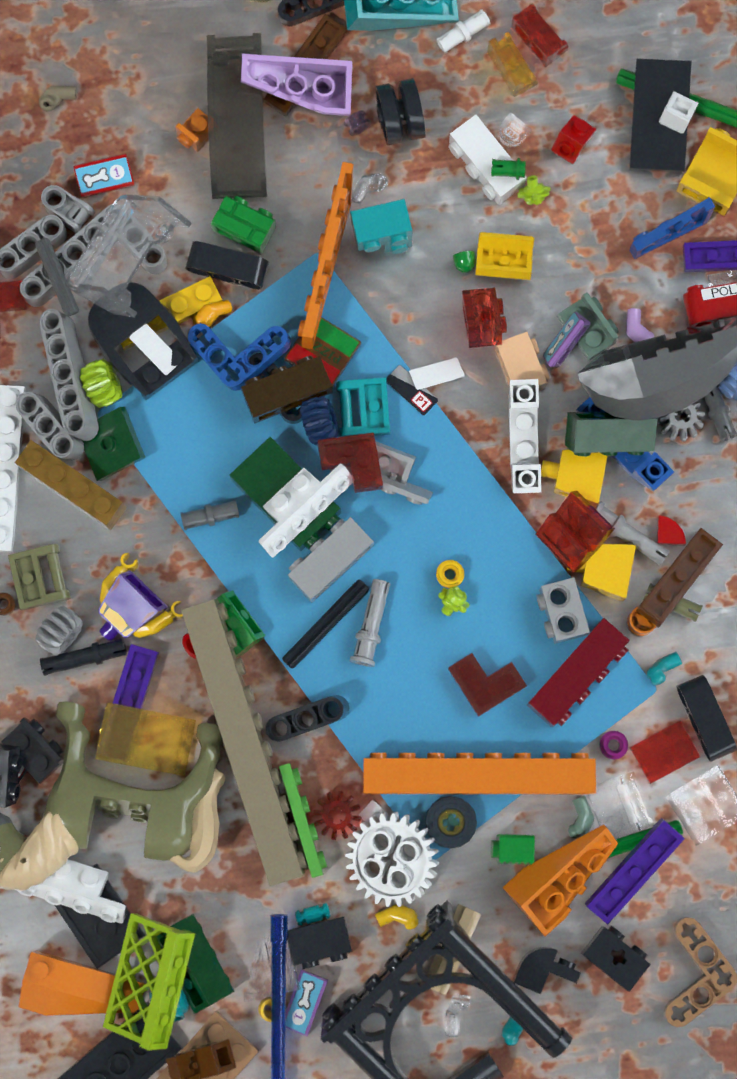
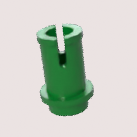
M517 158V161L492 159L491 177H516V180L525 178L526 161H521V158Z

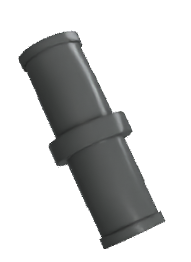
M717 385L712 390L714 396H711L709 393L704 398L710 411L708 413L709 419L714 421L720 441L723 442L728 440L725 429L728 430L731 439L737 436V432L729 416L731 410L728 405H725Z
M236 500L214 506L206 504L205 508L180 513L184 531L207 524L211 527L215 526V522L239 518Z

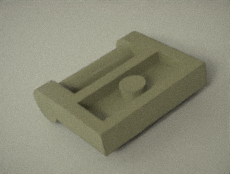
M58 544L46 545L8 555L21 611L71 599L70 592L66 590L58 557L60 553ZM41 557H47L55 590L53 593L47 594L39 561Z

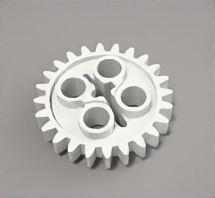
M383 812L380 814V821L374 815L369 818L370 824L366 821L360 824L362 831L356 830L352 833L357 841L351 840L347 844L354 849V851L345 854V857L353 859V862L346 866V869L355 870V874L350 877V880L359 879L360 883L356 889L360 890L365 887L367 889L365 893L366 899L374 894L375 904L380 903L383 898H385L386 907L391 906L394 899L398 907L404 904L405 899L412 903L415 901L414 894L421 897L425 894L423 888L428 889L432 886V883L427 878H435L437 876V873L431 867L439 865V861L432 859V856L439 851L438 849H430L429 846L435 839L425 838L429 830L428 828L421 831L417 829L420 823L419 820L410 824L409 814H406L399 820L398 812L392 813L390 819L388 814ZM379 834H384L388 838V847L380 845L378 841ZM400 835L401 842L396 848L397 836ZM406 844L414 847L416 852L414 858L409 857L405 853L404 848ZM395 848H396V852L394 853L393 860H395V861H397V862H396L395 864H393V865L389 868L390 863H391V858H390V857H387V856L390 855L391 853H393V852L395 851ZM370 861L378 863L380 867L379 874H375L370 870ZM389 868L387 883H384L383 878ZM397 871L405 874L406 884H401L396 880Z

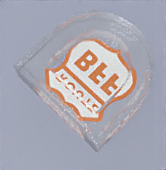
M510 113L501 123L498 136L504 145L515 147L519 146L528 137L532 129Z

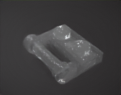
M634 771L596 784V794L588 795L599 826L604 824L615 840L654 826L652 817L648 818L635 780H637ZM623 784L638 821L632 825L617 789V786Z

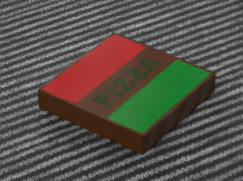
M321 317L313 350L303 348L302 337L299 336L284 360L295 366L298 365L297 361L304 357L313 356L315 358L320 356L333 388L361 346V341Z

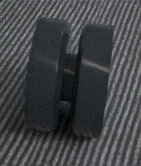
M414 78L399 81L397 85L399 99L396 98L394 88L390 83L375 86L377 115L387 145L402 142V125H404L407 137L410 140L425 138L423 111Z

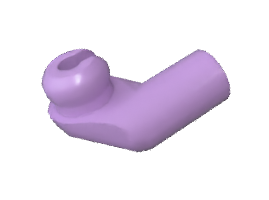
M631 308L627 310V336L634 342L653 338L654 334L640 324L641 310Z

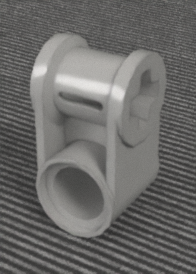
M57 185L46 187L41 194V200L46 212L49 215L58 216L63 224L74 233H78L89 216L95 214V210L90 205ZM54 196L62 198L61 202L56 206L48 204L49 200Z

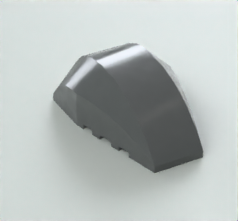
M737 317L725 320V326L714 328L713 323L701 326L702 332L689 334L688 329L677 331L675 333L676 338L667 340L665 335L605 350L577 373L579 381L594 404L614 417L637 421L659 418L685 409L708 395L737 365Z

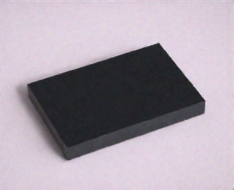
M95 864L94 866H92L93 868L102 870L99 864ZM107 879L100 897L125 905L109 879ZM61 904L54 905L96 969H99L121 953L131 914L127 906L123 923H110L93 914H81L73 908ZM138 924L136 933L140 940L146 934Z

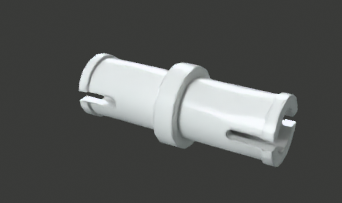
M481 9L465 21L455 23L456 27L437 37L436 42L445 54L461 42L471 40L472 35L491 24L490 20Z

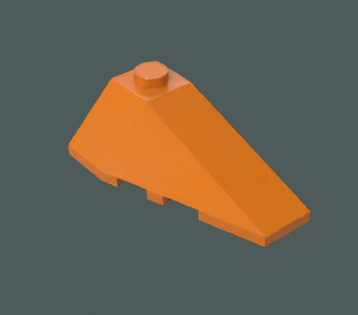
M38 950L31 952L22 980L19 1008L46 1016L106 1014L116 974ZM128 980L124 982L122 988L125 998L133 993ZM137 981L140 988L146 984ZM136 999L128 1003L131 1013L139 1009ZM121 1008L117 1011V1013H123Z

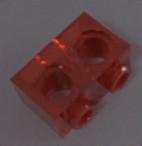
M495 287L463 290V316L469 348L502 345V333H507L506 317L500 316L504 314L502 298H497Z

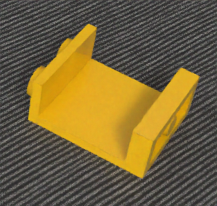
M710 127L687 172L682 177L676 192L698 203L710 197L715 205L713 211L725 216L737 194V140L731 138L730 134L723 129Z

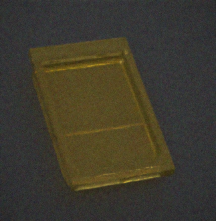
M106 702L95 759L185 776L196 720Z

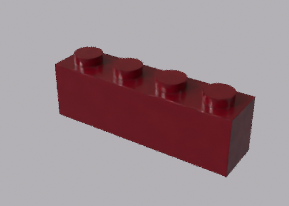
M603 618L528 702L527 706L551 728L557 723L562 726L572 715L569 711L575 702L581 705L591 694L587 688L594 681L599 684L607 676L610 670L606 667L614 659L618 663L629 651L625 645L630 640Z

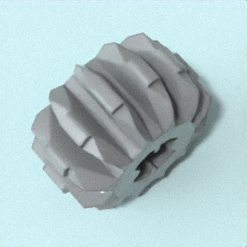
M696 402L685 409L659 417L657 423L666 424L662 428L661 433L665 434L670 430L672 432L670 440H674L677 434H679L682 442L687 440L688 435L695 438L698 434L696 429H702L704 426L700 419L704 418L705 412L696 411L701 406V403ZM684 414L686 419L678 422L676 416Z
M61 606L54 609L50 615H47V618L37 630L35 640L48 653L50 652L56 656L65 652L67 647L71 646L72 642L77 639L76 637L81 632L83 621L73 610Z

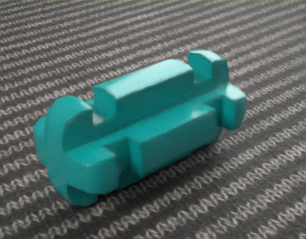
M326 903L321 907L316 905L305 908L301 912L299 910L295 912L296 922L299 926H302L305 922L310 924L321 921L324 917L326 919L331 917L329 906Z

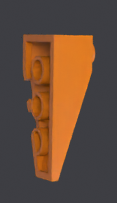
M603 824L537 860L532 865L526 866L502 888L541 934L546 937L568 916L572 910L569 905L577 894L582 895L587 889L584 885L592 873H596L601 869L618 842Z

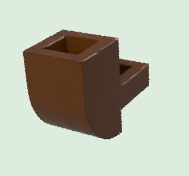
M229 1039L193 1048L166 1059L171 1079H204L236 1068Z

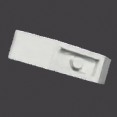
M538 379L510 380L509 442L513 493L541 492L537 408H539Z

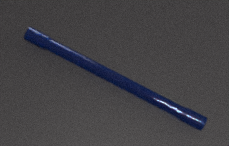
M287 914L270 915V942L272 944L271 1079H286Z

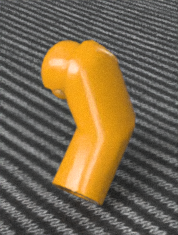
M224 300L204 305L193 317V324H206L210 327L218 316L232 312L230 301Z

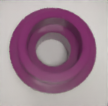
M609 731L600 739V751L608 759H619L628 750V740L621 732ZM611 740H615L619 744L616 751H612L608 746Z

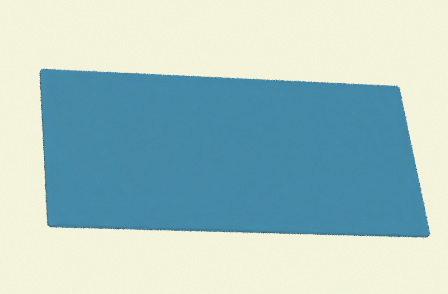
M319 253L313 254L211 328L234 357L240 354L266 330L273 326H279L284 328L289 334L291 345L274 364L277 368L286 366L287 369L293 367L284 358L299 337L298 329L301 320H306L305 303L307 296L312 294L313 287H311L314 271L318 269ZM333 271L321 317L361 341V346L338 381L387 378L399 365L409 372L410 368L339 276ZM204 335L199 337V340L207 348L211 345ZM277 335L272 338L277 345L282 343ZM191 344L190 346L199 361L149 399L145 400L142 394L132 386L122 393L121 399L110 406H104L98 411V417L100 418L118 407L126 408L146 457L134 465L183 531L184 527L180 513L205 508L206 504L214 506L236 500L239 518L215 522V526L211 527L207 524L190 528L184 532L226 589L235 592L266 635L264 640L311 703L334 695L343 696L348 701L349 713L340 721L329 724V727L363 772L364 758H370V753H387V758H398V753H416V758H427V753H444V758H456V753H473V758H485V753H502V758H514V753H531V758H542V753H560V758H571V753L580 751L655 694V685L647 678V675L632 655L627 652L618 663L614 659L606 667L610 672L599 684L594 681L587 688L591 694L581 705L577 702L569 709L572 715L562 726L557 723L551 728L527 706L528 702L587 637L583 636L554 644L553 638L548 639L544 627V622L548 621L545 610L540 611L536 595L540 594L539 589L541 586L570 579L571 577L437 403L425 415H422L387 383L390 435L363 437L416 456L407 482L432 491L433 494L428 504L422 503L419 505L408 501L404 495L398 493L388 494L382 491L378 485L372 483L362 484L354 479V482L334 502L341 508L339 517L345 522L351 517L374 541V546L313 603L288 577V574L291 572L289 567L298 558L301 557L304 560L312 552L306 547L300 552L290 541L282 551L272 558L260 545L259 540L274 524L231 481L229 475L262 443L271 437L302 469L305 468L321 482L331 473L328 470V466L322 464L324 457L328 453H333L354 462L363 437L342 439L339 432L337 439L331 441V443L314 445L306 435L303 421L297 424H290L284 421L280 414L254 424L242 391L230 390ZM264 344L262 347L267 351L268 354H270L271 351ZM224 351L214 352L211 357L212 363H221L225 358ZM230 366L225 369L232 377L231 380L236 382L240 379ZM266 370L262 372L265 377L269 376ZM335 384L332 388V394L324 397L330 400L331 406H333L339 430L342 428L340 392H337ZM359 390L351 391L353 427L361 426ZM299 407L288 410L286 414L298 416ZM325 528L318 536L325 541L333 533ZM446 560L457 561L464 569V579L457 587L467 595L466 601L470 606L465 613L453 611L451 616H446L441 611L444 604L438 597V594L445 587L441 586L437 581L436 570ZM453 570L445 572L447 579H453L456 576ZM373 579L387 581L391 585L378 635H380L381 641L380 644L376 645L373 658L375 666L367 667L352 663L349 660L350 656L354 655L357 643L355 635L361 630L372 581ZM357 580L363 581L369 590L295 668L292 669L285 664L282 659L283 656ZM577 586L591 633L603 618ZM554 591L550 594V599L554 604L562 605L565 603V596L562 592ZM562 618L558 620V627L562 632L572 631L573 624L569 619ZM331 701L328 705V711L331 715L338 716L340 707L336 702ZM522 794L380 795L393 813L398 812L399 820L406 814H409L410 824L419 820L420 823L417 829L421 831L426 828L427 811L433 803L441 798L453 796L462 798L469 803L476 814L477 829ZM454 811L445 812L440 818V827L444 832L454 834L461 829L462 818ZM426 833V835H425V838H426V839H429V838H430V836L428 835V833ZM435 842L429 845L430 849H438L439 851L432 856L434 860H437L450 850V848L441 847Z

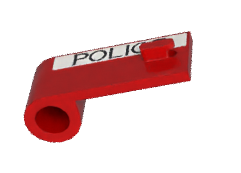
M737 282L706 288L703 285H694L687 288V292L683 294V300L689 327L691 329L701 328L703 325L714 324L720 319L736 317Z

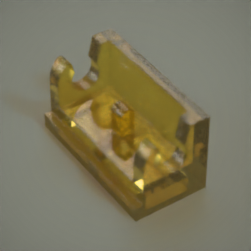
M506 32L504 34L505 37L500 41H497L496 38L489 40L487 53L512 95L516 97L538 85V82L513 42L512 36L509 32Z

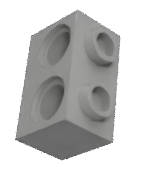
M574 577L540 587V594H537L536 598L540 611L545 610L548 621L544 622V627L548 639L553 638L554 644L587 636L590 633ZM554 591L562 592L565 596V603L562 605L554 604L550 599V594ZM562 618L569 619L573 624L572 631L562 632L558 627V620Z

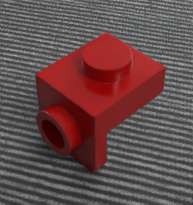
M573 115L559 132L551 150L566 161L574 164L582 149L591 140L597 129L585 120Z

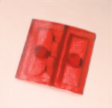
M572 491L557 512L549 514L535 535L574 573L594 555L615 528L578 491Z

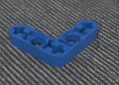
M196 324L188 332V341L220 380L230 390L234 391L241 390V387L245 385L247 380L261 374L282 356L291 345V338L287 331L282 327L273 326L234 357L206 324ZM199 333H202L211 344L208 348L197 337ZM277 335L281 339L282 343L280 345L274 343L272 339L274 336ZM264 344L271 351L270 354H268L267 351L262 347ZM219 350L224 351V360L218 364L212 363L211 357L213 353ZM254 352H261L263 354V359L258 365H251L249 363V358ZM230 366L240 379L236 382L231 380L232 377L225 369Z

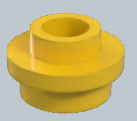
M454 560L442 562L436 570L437 581L445 588L459 586L464 579L462 565ZM453 570L456 576L453 579H447L445 572Z

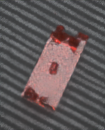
M532 3L513 16L511 28L546 68L569 49V46L538 13L537 7Z

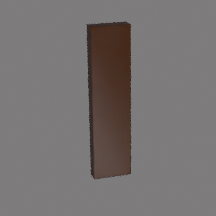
M324 14L294 57L328 59L347 33V28ZM267 93L263 99L265 104L285 117L295 105L293 102Z
M700 528L636 611L659 628L723 544Z

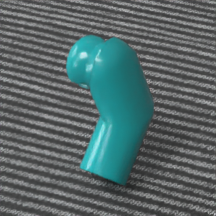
M673 652L658 659L647 670V678L651 679L653 685H660L665 682L666 676L664 673L682 665L678 653Z
M509 1017L502 1028V1037L507 1045L513 1046L519 1042V1036L523 1028L511 1017Z

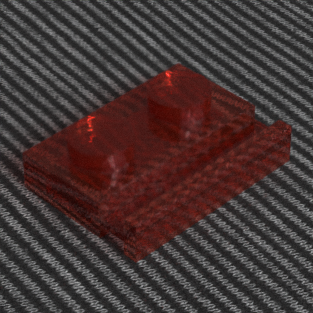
M681 721L668 726L629 748L649 784L700 757Z

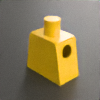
M562 450L559 463L542 461L541 477L556 479L554 493L596 508L599 504L607 456L598 452L584 457L575 455L571 450Z
M589 544L586 556L570 553L567 570L582 573L580 586L618 601H624L627 597L636 545Z

